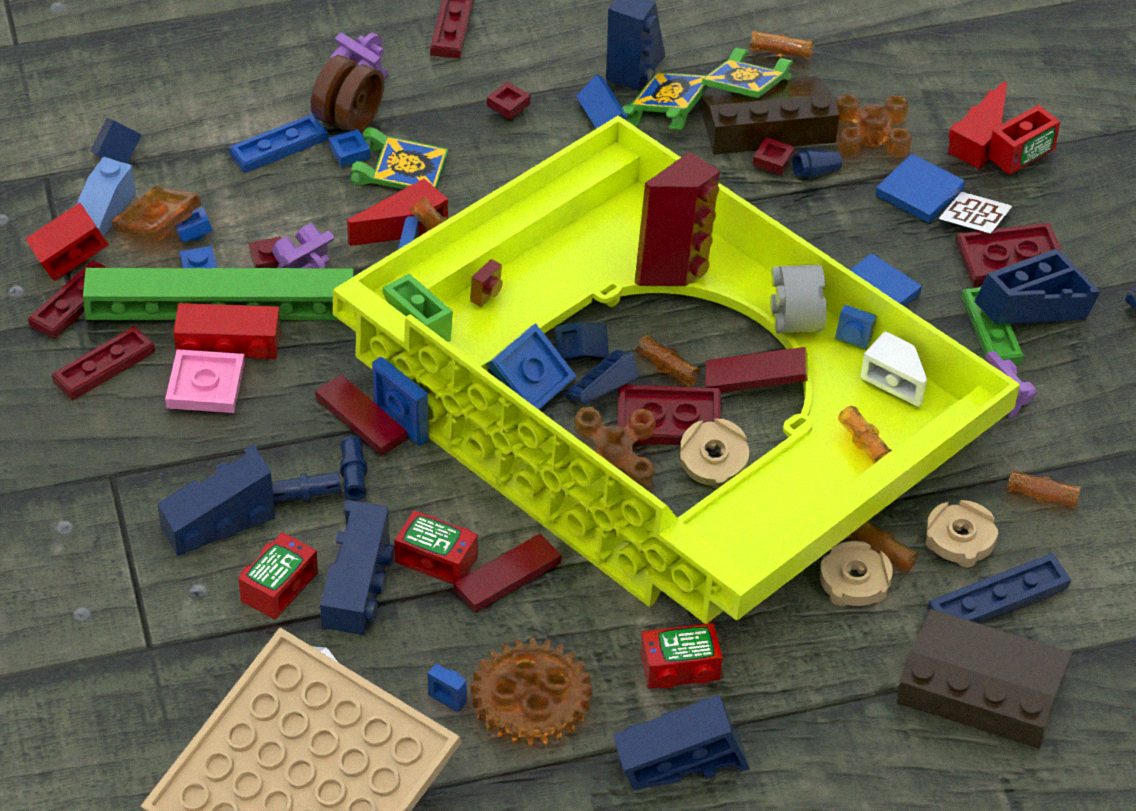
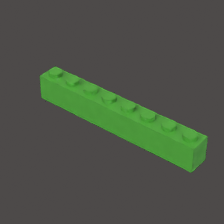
M86 268L83 292L85 320H176L178 303L279 307L280 320H339L333 315V289L353 277V268Z

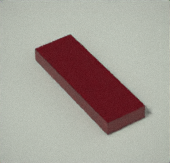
M442 0L430 46V56L461 58L475 0Z
M92 260L28 317L29 325L55 339L85 312L83 292L86 268L107 267Z
M133 326L53 372L52 380L73 401L155 353V345L137 327Z
M806 347L706 360L705 387L721 388V392L808 381V353Z
M342 374L315 390L316 399L380 456L408 439V433L405 428Z
M539 533L455 581L454 591L476 613L559 565L562 561V555Z

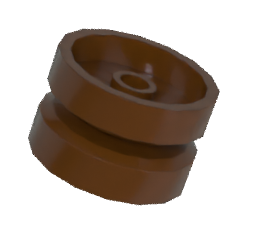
M341 55L330 58L317 76L313 87L311 112L314 118L328 124H337L338 128L348 132L357 129L360 133L363 132L373 121L382 101L384 92V76L382 72L364 64L358 65L357 61Z

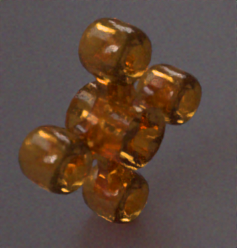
M844 94L837 99L836 106L839 112V121L847 124L854 122L857 126L856 128L846 127L840 131L837 147L842 155L849 157L857 155L861 151L862 144L874 147L883 143L886 144V149L891 156L904 157L910 152L912 143L910 132L904 128L892 129L889 125L890 123H903L907 118L909 105L903 96H889L885 100L884 107L873 104L867 105L863 109L860 107L858 98L854 95Z
M592 407L580 409L574 419V427L578 435L583 438L593 439L596 443L595 452L617 469L622 467L627 476L640 486L645 488L651 484L655 473L654 465L645 457L635 456L632 451V445L637 440H646L653 435L656 426L654 415L646 409H637L630 415L628 424L624 428L619 426L605 427L598 410Z

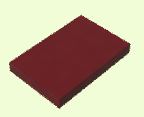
M1050 223L994 229L992 233L975 231L956 235V245L973 287L982 286L987 274L1057 248L1062 252Z
M623 385L618 388L617 443L681 445L684 433L694 423L702 420L703 423L714 422V419H721V388Z

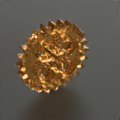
M534 637L531 638L529 645L526 646L523 645L520 639H516V647L512 649L506 643H502V653L490 650L489 661L481 659L480 670H474L473 682L471 683L472 707L477 709L478 720L486 719L487 730L498 726L499 738L504 737L509 732L512 734L513 743H516L521 736H525L528 745H532L534 737L539 736L541 741L547 744L548 734L552 733L560 740L562 739V728L573 732L575 721L581 723L584 721V711H589L590 699H592L590 673H585L584 662L576 663L575 652L564 655L563 644L555 649H551L549 639L542 646H537Z

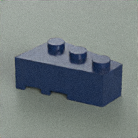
M615 0L608 8L606 80L639 91L646 81L652 79L656 67L665 57L656 2L651 0Z
M1057 248L988 273L974 302L995 324L1086 320L1101 291Z
M254 443L244 449L247 453L245 456L229 466L225 461L216 466L215 468L218 472L199 484L197 480H194L157 503L160 526L176 555L196 550L211 542L228 538L235 533L275 519L271 471Z
M346 500L344 506L346 530L345 532L338 531L336 543L341 545L335 563H330L320 604L322 628L364 635L368 621L374 622L376 618L378 601L375 599L377 593L383 594L386 584V573L384 571L386 566H392L395 547L390 545L388 506Z
M720 695L701 699L691 706L677 711L666 712L656 719L642 724L631 725L625 730L613 734L623 771L634 790L681 782L680 775L702 772L704 778L715 776V769L737 766L738 771L750 770L739 733Z

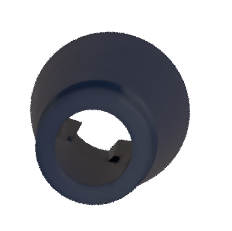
M803 148L800 152H796L792 159L794 174L798 178L803 177L804 180L840 170L842 166V158L838 151Z

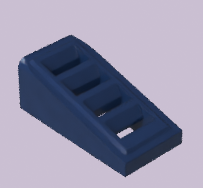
M622 350L613 351L565 393L566 398L570 401L585 404L637 379L639 374L632 354Z

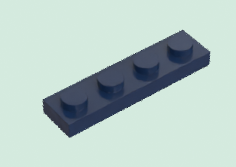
M1050 553L929 601L927 609L929 612L931 609L975 623H981L1067 589L1071 579L1055 555Z

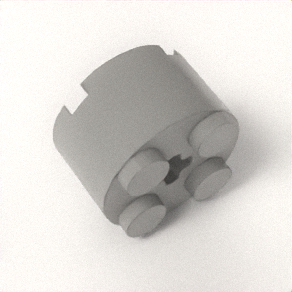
M793 265L772 267V285L776 287V294H771L770 307L771 313L775 314L776 333L823 331L826 325V297L823 298L822 287L825 286L822 266Z

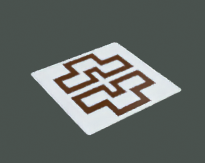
M960 192L939 219L986 233H992L1012 206Z

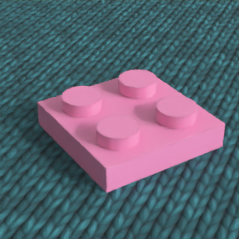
M177 349L165 398L166 408L234 413L245 365L244 354Z

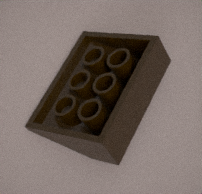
M817 76L793 78L790 80L783 79L759 98L709 86L698 100L713 155L757 151L766 137L794 147L836 143L839 112L833 94Z
M931 609L911 649L900 678L897 703L1040 749L1072 657V652Z

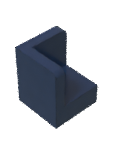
M106 118L91 148V152L101 157L128 164L142 134L112 119Z
M577 322L555 327L557 351L565 361L585 357L603 359L609 355L607 325Z

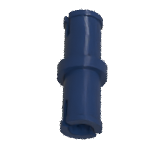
M348 436L341 441L343 460L340 463V474L344 477V496L348 500L358 501L363 499L367 493L365 487V475L368 472L367 462L363 459L362 439L358 436Z
M339 471L307 476V473L300 474V478L272 482L274 504L276 502L302 498L306 502L311 501V497L341 494Z

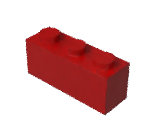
M178 303L173 332L175 350L244 354V358L277 359L281 332L279 307Z

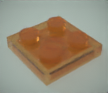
M155 186L111 222L116 232L159 240L167 236L169 230L176 224L188 219L192 212L201 205V201L197 193Z

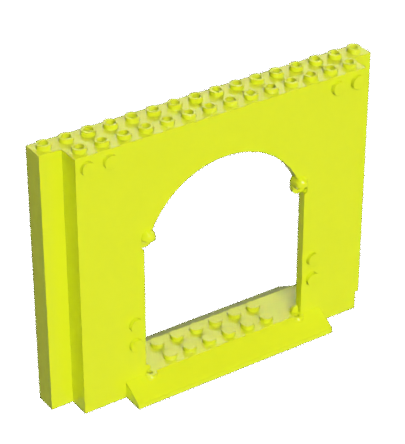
M617 116L334 288L333 315L356 332V358L372 369V362L382 356L428 393L429 438L645 605L649 608L654 605L662 590L705 624L723 611L735 620H739L1015 408L1020 384L720 183L718 184L719 194L715 207L716 218L712 230L713 242L709 253L710 266L706 274L701 278H696L687 286L637 285L634 281L645 183L681 157L620 116ZM492 259L502 264L501 280L503 285L496 297H491L480 307L470 302L472 276ZM793 265L822 266L825 286L822 287L823 298L826 297V325L823 331L776 333L775 314L771 313L770 296L771 294H776V287L772 285V267ZM407 274H411L453 311L451 341L447 342L411 314L405 316L390 305L382 293L383 287ZM644 293H669L698 297L730 307L761 324L786 349L806 347L808 353V381L803 382L804 406L801 414H795L784 422L783 432L788 438L677 518L665 503L487 372L490 368L486 363L531 325L536 323L542 332L546 333L592 303V298L601 303H606L610 307H614L619 303L621 296ZM845 305L877 316L871 342L867 349L835 338L840 313ZM885 331L915 345L927 377L923 403L920 407L860 378L864 353Z

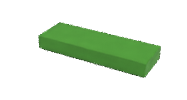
M981 287L963 289L961 298L984 355L986 356L987 352L995 351L1002 360H1011L1014 365L1022 364L1024 356L1011 324H995L974 302Z

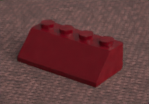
M690 152L645 183L634 281L639 286H687L696 278L703 277L709 269V253L713 242L712 230L716 218L715 207L719 194L720 171Z

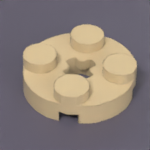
M714 419V422L703 423V420L696 422L686 430L682 437L680 465L692 479L701 484L711 485L713 488L718 489L746 469L748 465L749 446L747 438L741 428L728 420ZM716 447L721 448V457L719 458L708 456L709 453L706 451L707 448L712 450Z
M960 500L959 505L948 506L949 502L938 505L932 510L927 521L926 545L930 550L946 560L956 562L960 566L968 568L973 567L977 561L991 554L996 545L998 527L996 529L994 524L995 518L989 510L980 504ZM964 528L968 530V534L960 535L954 530L961 531Z
M848 541L834 546L831 549V553L826 558L824 556L820 567V582L825 592L830 595L831 602L837 606H865L884 601L887 591L891 586L893 574L892 564L887 555L882 551L879 555L876 551L870 550V544L860 541ZM851 570H857L859 574L865 575L861 577H853L850 575Z

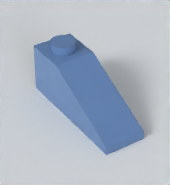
M103 157L89 175L77 204L81 203L103 236H105L136 194L132 165Z

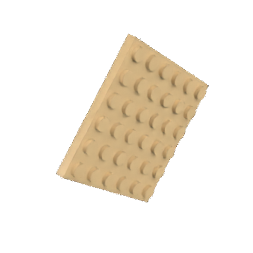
M279 628L145 799L141 808L143 811H412L461 745L462 741L457 734L284 629Z

